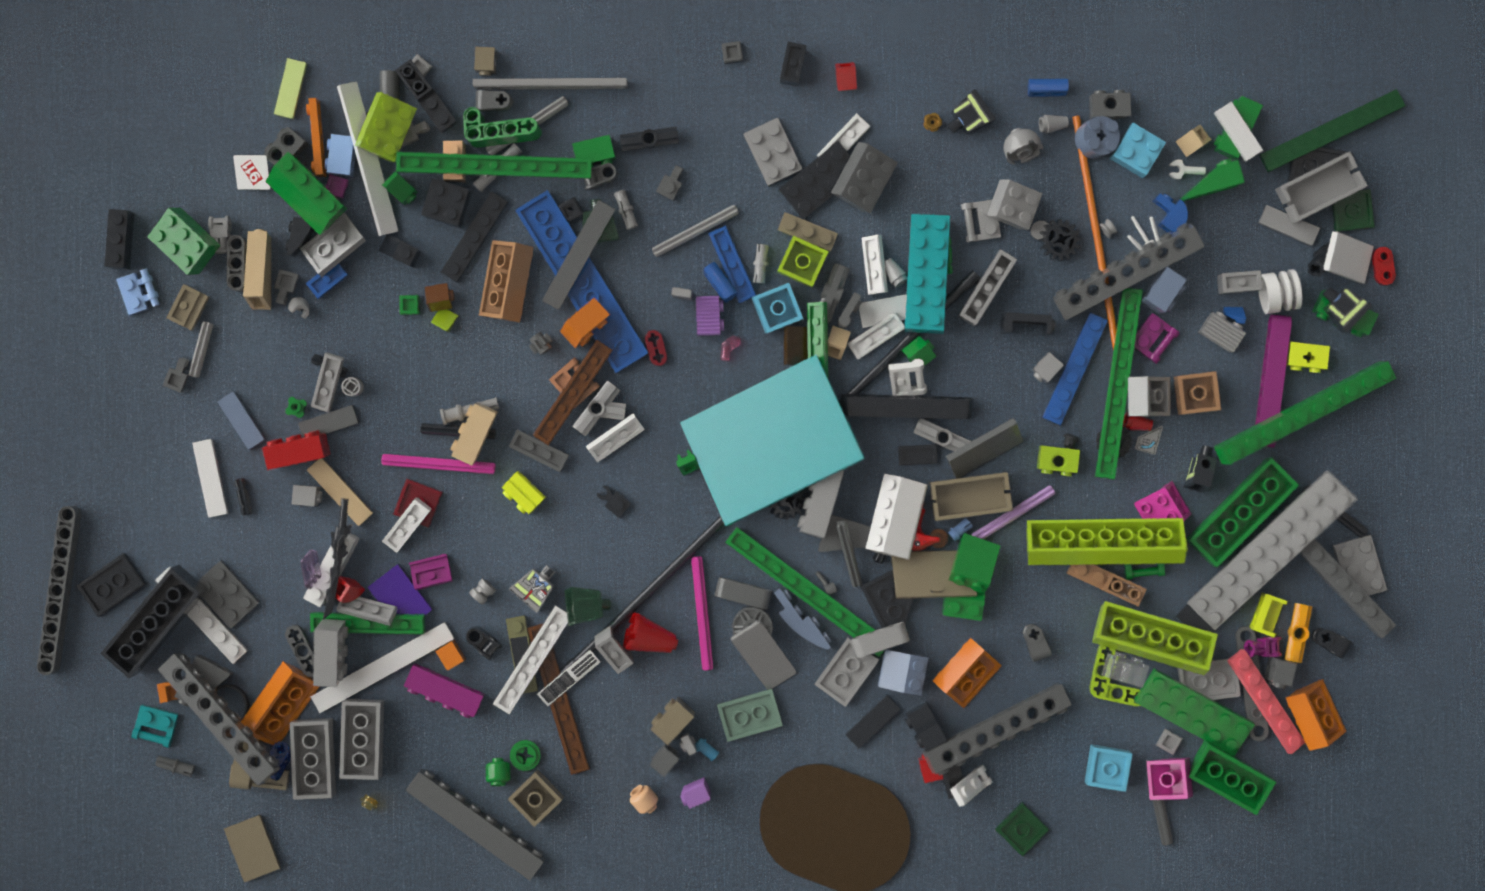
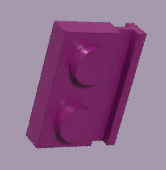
M447 554L409 563L415 590L453 582Z

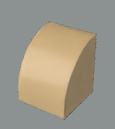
M1200 124L1178 139L1176 143L1187 157L1211 139Z
M832 326L828 337V356L841 360L851 333L850 331Z

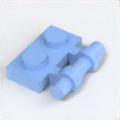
M147 268L140 270L142 276L140 279H138L136 273L116 279L128 315L148 310L149 308L146 303L148 301H151L152 307L160 305L158 292L154 289L152 284L153 278L152 275H149ZM142 285H145L148 294H143Z

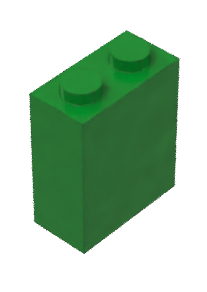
M964 533L959 541L948 580L956 585H964L976 592L985 593L991 582L1000 545Z

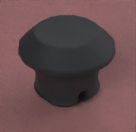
M1069 433L1063 435L1065 438L1063 445L1064 447L1069 445V449H1074L1076 442L1080 441L1075 435Z

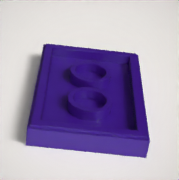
M399 564L367 587L378 602L396 606L398 609L396 614L426 615L433 610L420 591L414 589L413 582Z

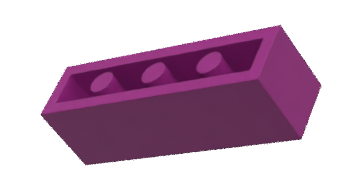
M417 663L412 666L404 684V687L408 688V692L415 695L420 693L425 696L426 700L433 703L438 701L443 704L442 707L448 710H453L454 708L460 711V715L466 718L477 715L485 697L484 693Z

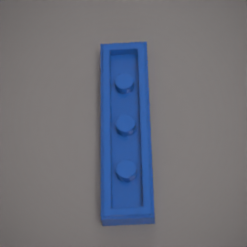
M724 226L708 233L728 280L738 292L736 298L739 304L756 296L727 227Z

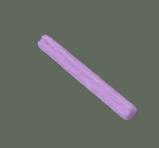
M1047 486L1012 508L1013 511H1007L971 535L985 539L1055 495L1053 487Z

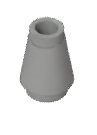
M1044 115L1039 118L1040 132H1045L1046 134L1068 128L1069 125L1067 116Z
M892 258L885 261V271L891 285H894L896 288L904 284L908 280L907 273Z

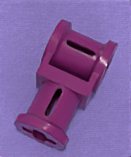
M1265 636L1257 638V641L1247 640L1244 644V650L1249 657H1254L1255 655L1280 657L1282 656L1279 648L1281 636H1275V638Z

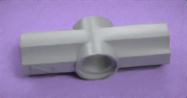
M922 418L917 422L913 432L953 452L972 442ZM941 432H945L948 435V440L945 443H941L938 440V435Z

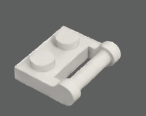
M915 359L909 363L889 365L893 395L915 396L923 395L927 392V386L924 383L923 360ZM909 372H915L916 386H911Z

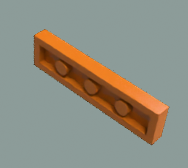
M308 98L309 104H306L307 115H310L314 161H311V168L316 176L327 177L324 166L325 153L320 100Z

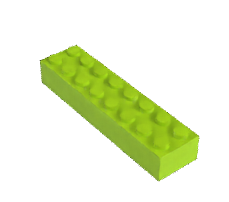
M1183 518L1027 520L1028 565L1185 563L1187 548Z

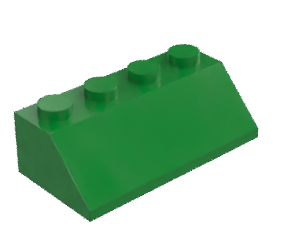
M287 152L274 165L265 181L320 236L348 209L290 152Z
M1205 740L1195 755L1188 776L1255 815L1258 814L1276 784V781L1269 775Z

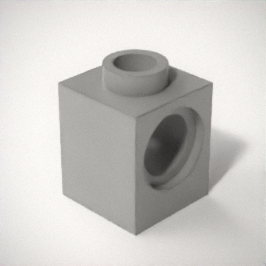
M1048 352L1032 369L1035 373L1033 376L1042 383L1044 381L1047 383L1063 367V364Z
M293 485L292 504L318 506L321 503L322 491H320V487Z

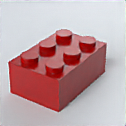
M315 430L304 434L305 437L297 434L287 437L286 441L279 438L267 442V446L262 447L267 470L321 459L330 455L327 435L325 432L320 433V430Z

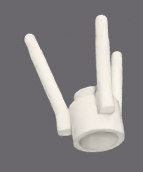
M1132 216L1131 219L1145 244L1149 242L1155 243L1154 240L1149 241L1136 218ZM1150 217L1151 226L1153 229L1155 240L1157 242L1160 240L1159 234L1157 231L1154 218ZM1128 235V239L1139 250H1142V246L1131 235ZM1162 248L1158 250V256L1163 253Z

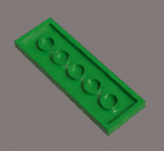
M1155 668L1134 699L1135 703L1235 756L1255 726L1254 722Z

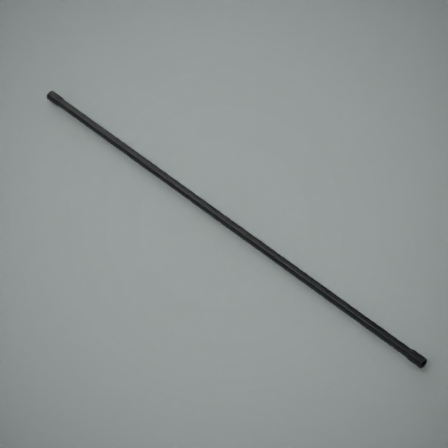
M972 270L946 296L945 311L980 279L975 271ZM909 332L846 394H860L902 353V349L922 333ZM721 515L604 629L610 626L614 632L725 525ZM595 637L560 669L561 673L589 650L594 652L597 649L595 647Z

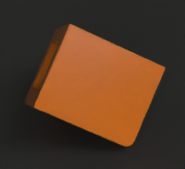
M455 640L435 651L446 670H450L466 660Z
M169 682L157 684L160 703L177 700L174 697L177 691Z

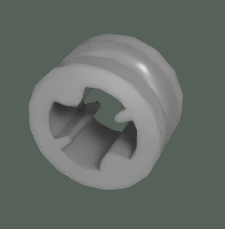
M1109 219L1105 220V224L1101 223L1099 225L1107 238H1111L1112 234L1117 233L1115 226Z

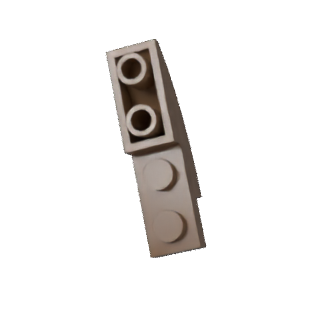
M1093 564L1070 565L1067 570V574L1138 607L1147 590Z

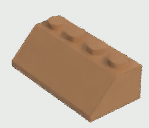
M492 240L479 316L520 322L534 247L515 242Z

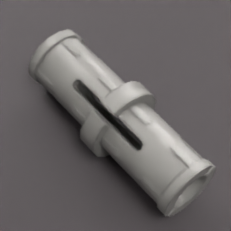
M626 190L614 193L619 206L618 211L619 214H622L626 229L636 228L638 224L632 211L634 208L633 205H630Z
M757 244L756 259L753 262L755 266L753 283L765 284L766 267L769 264L767 262L769 245Z

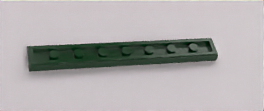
M1396 89L1260 154L1259 157L1269 173L1392 114L1406 105Z

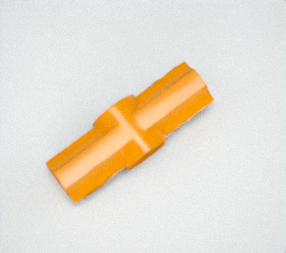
M1299 603L1294 604L1291 625L1287 630L1288 642L1284 660L1302 663L1306 640L1309 637L1308 628L1312 606ZM1301 628L1302 635L1296 638L1294 632L1296 629Z

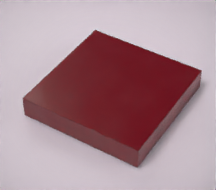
M407 478L393 515L401 517L417 497L431 508L430 512L420 523V525L430 528L443 492Z

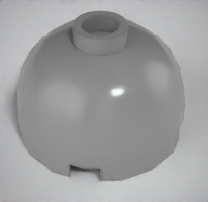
M1021 128L1012 130L1011 134L1005 139L1003 146L1004 154L1010 164H1016L1015 161L1021 160V163L1028 162L1040 154L1039 150L1044 148L1037 133L1030 129Z

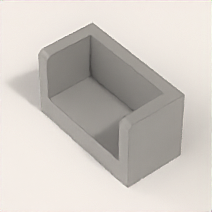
M1261 270L1217 275L1219 294L1262 290Z
M610 626L594 636L595 647L617 674L634 664L633 654L631 651L626 652L613 636Z

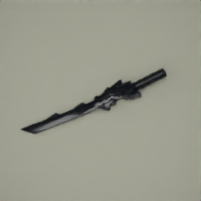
M341 498L339 527L336 525L335 532H330L334 565L330 567L331 582L330 587L326 589V606L323 620L333 611L342 558L348 554V551H346L347 545L344 543L352 527L351 524L347 525L346 523L348 498Z

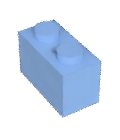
M331 134V139L327 141L329 156L325 159L324 165L327 173L353 177L356 153L351 136Z

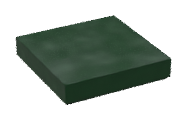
M1371 189L1359 190L1332 204L1335 232L1375 227Z
M1022 802L995 828L1022 857L1049 831Z

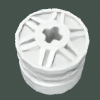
M1294 269L1288 270L1287 273L1285 271L1279 272L1278 278L1274 272L1261 274L1262 290L1258 292L1261 307L1265 314L1280 312L1281 306H1283L1285 311H1289L1291 308L1293 310L1301 308V284Z

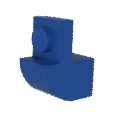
M1160 193L1152 201L1167 213L1158 224L1167 233H1174L1180 225L1186 223L1188 211L1181 199L1174 204L1170 196Z

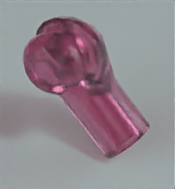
M730 336L722 342L720 360L730 361V351L741 345L739 337Z

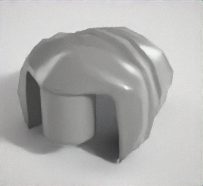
M295 297L290 301L288 309L291 313L304 309L301 317L305 319L309 315V304L304 298Z

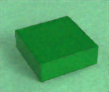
M399 295L400 315H420L419 295Z

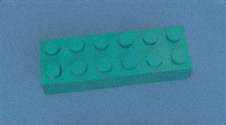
M911 214L905 332L944 334L950 216Z

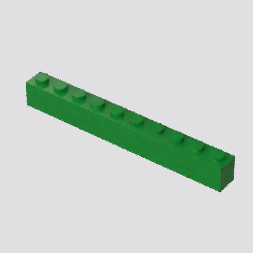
M1389 361L1376 362L1214 446V449L1221 464H1232L1396 379V376Z

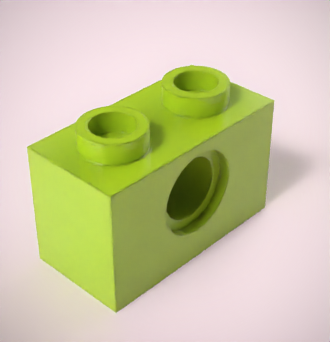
M1039 446L1037 469H1042L1041 473L1053 474V471H1061L1060 475L1072 476V473H1078L1080 450ZM1056 456H1060L1063 460L1062 465L1056 467L1053 463Z

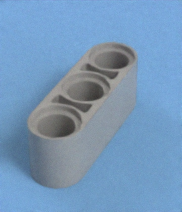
M900 622L852 638L851 641L857 658L903 644L910 641L905 623Z

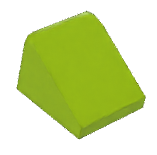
M447 309L440 310L433 317L431 323L449 332L458 315Z

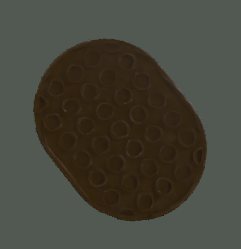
M813 763L798 766L787 771L769 788L760 811V832L764 845L771 857L788 872L837 891H869L883 885L898 872L908 854L911 834L906 812L897 797L880 783L836 766Z

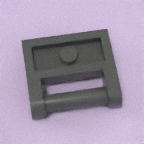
M855 292L838 320V325L841 328L848 327L851 322L849 316L852 311L856 313L862 303L859 300L861 296Z

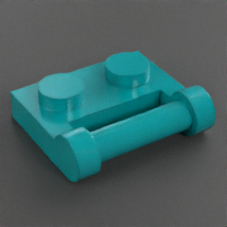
M142 704L139 708L131 738L137 740L141 738L163 744V747L169 748L173 740L179 714ZM146 726L157 730L165 731L167 733L166 736L163 737L152 733L142 731V727Z

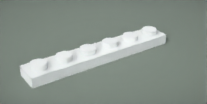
M168 567V568L156 579V582L159 583V581L164 577V575H165V574L168 572V570H169L170 568H172V567ZM202 599L187 614L232 664L236 663L249 651Z
M557 606L554 607L493 703L495 706L510 714L567 625V613Z

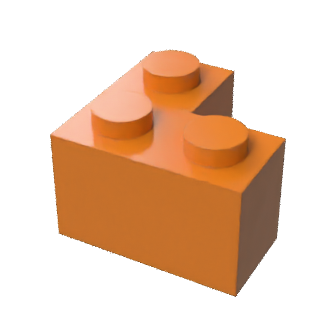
M593 298L565 322L560 332L575 349L579 345L583 347L591 340L590 338L594 335L593 331L596 328L600 330L608 323L606 320L610 314Z

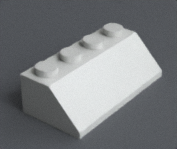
M884 474L866 549L875 553L909 560L927 484Z

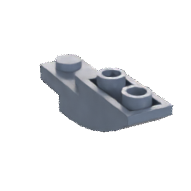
M781 588L777 589L774 594L784 607V609L779 611L784 621L809 642L827 650L830 649L829 643L831 639L826 632L823 634L820 632L818 627L821 625L814 616L811 618L809 614L802 619L801 615L803 613L797 605L793 606L789 600L792 597L786 589L782 591Z

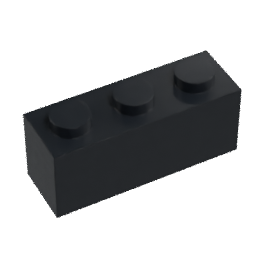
M109 209L105 267L130 270L134 212Z

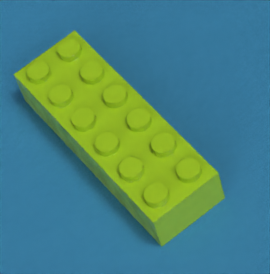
M1105 601L1100 607L1092 643L1205 675L1210 669L1218 634Z

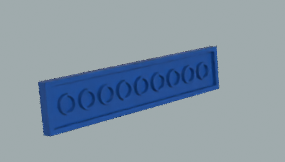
M547 190L515 211L556 276L577 236ZM588 257L570 289L568 297L577 311L595 298L610 314L606 320L608 323L600 330L596 328L593 331V337L613 350L607 360L615 373H618L649 353L590 257Z

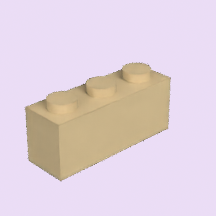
M478 402L474 406L470 405L466 413L469 417L466 423L463 422L458 431L461 435L458 441L454 440L450 449L453 451L451 456L469 465H474L498 411Z

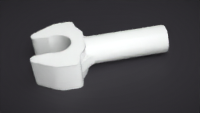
M1175 160L1169 164V166H1177L1179 168L1178 173L1173 172L1169 174L1175 180H1180L1184 174L1205 175L1206 167L1185 166L1182 160Z

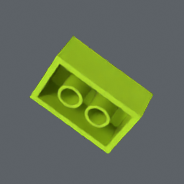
M376 92L354 146L387 161L395 162L397 152H399L417 108L385 93Z

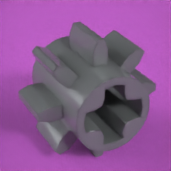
M539 332L529 339L532 343L529 347L534 354L538 352L541 356L552 348L550 343L553 341L547 333L543 335L542 332Z

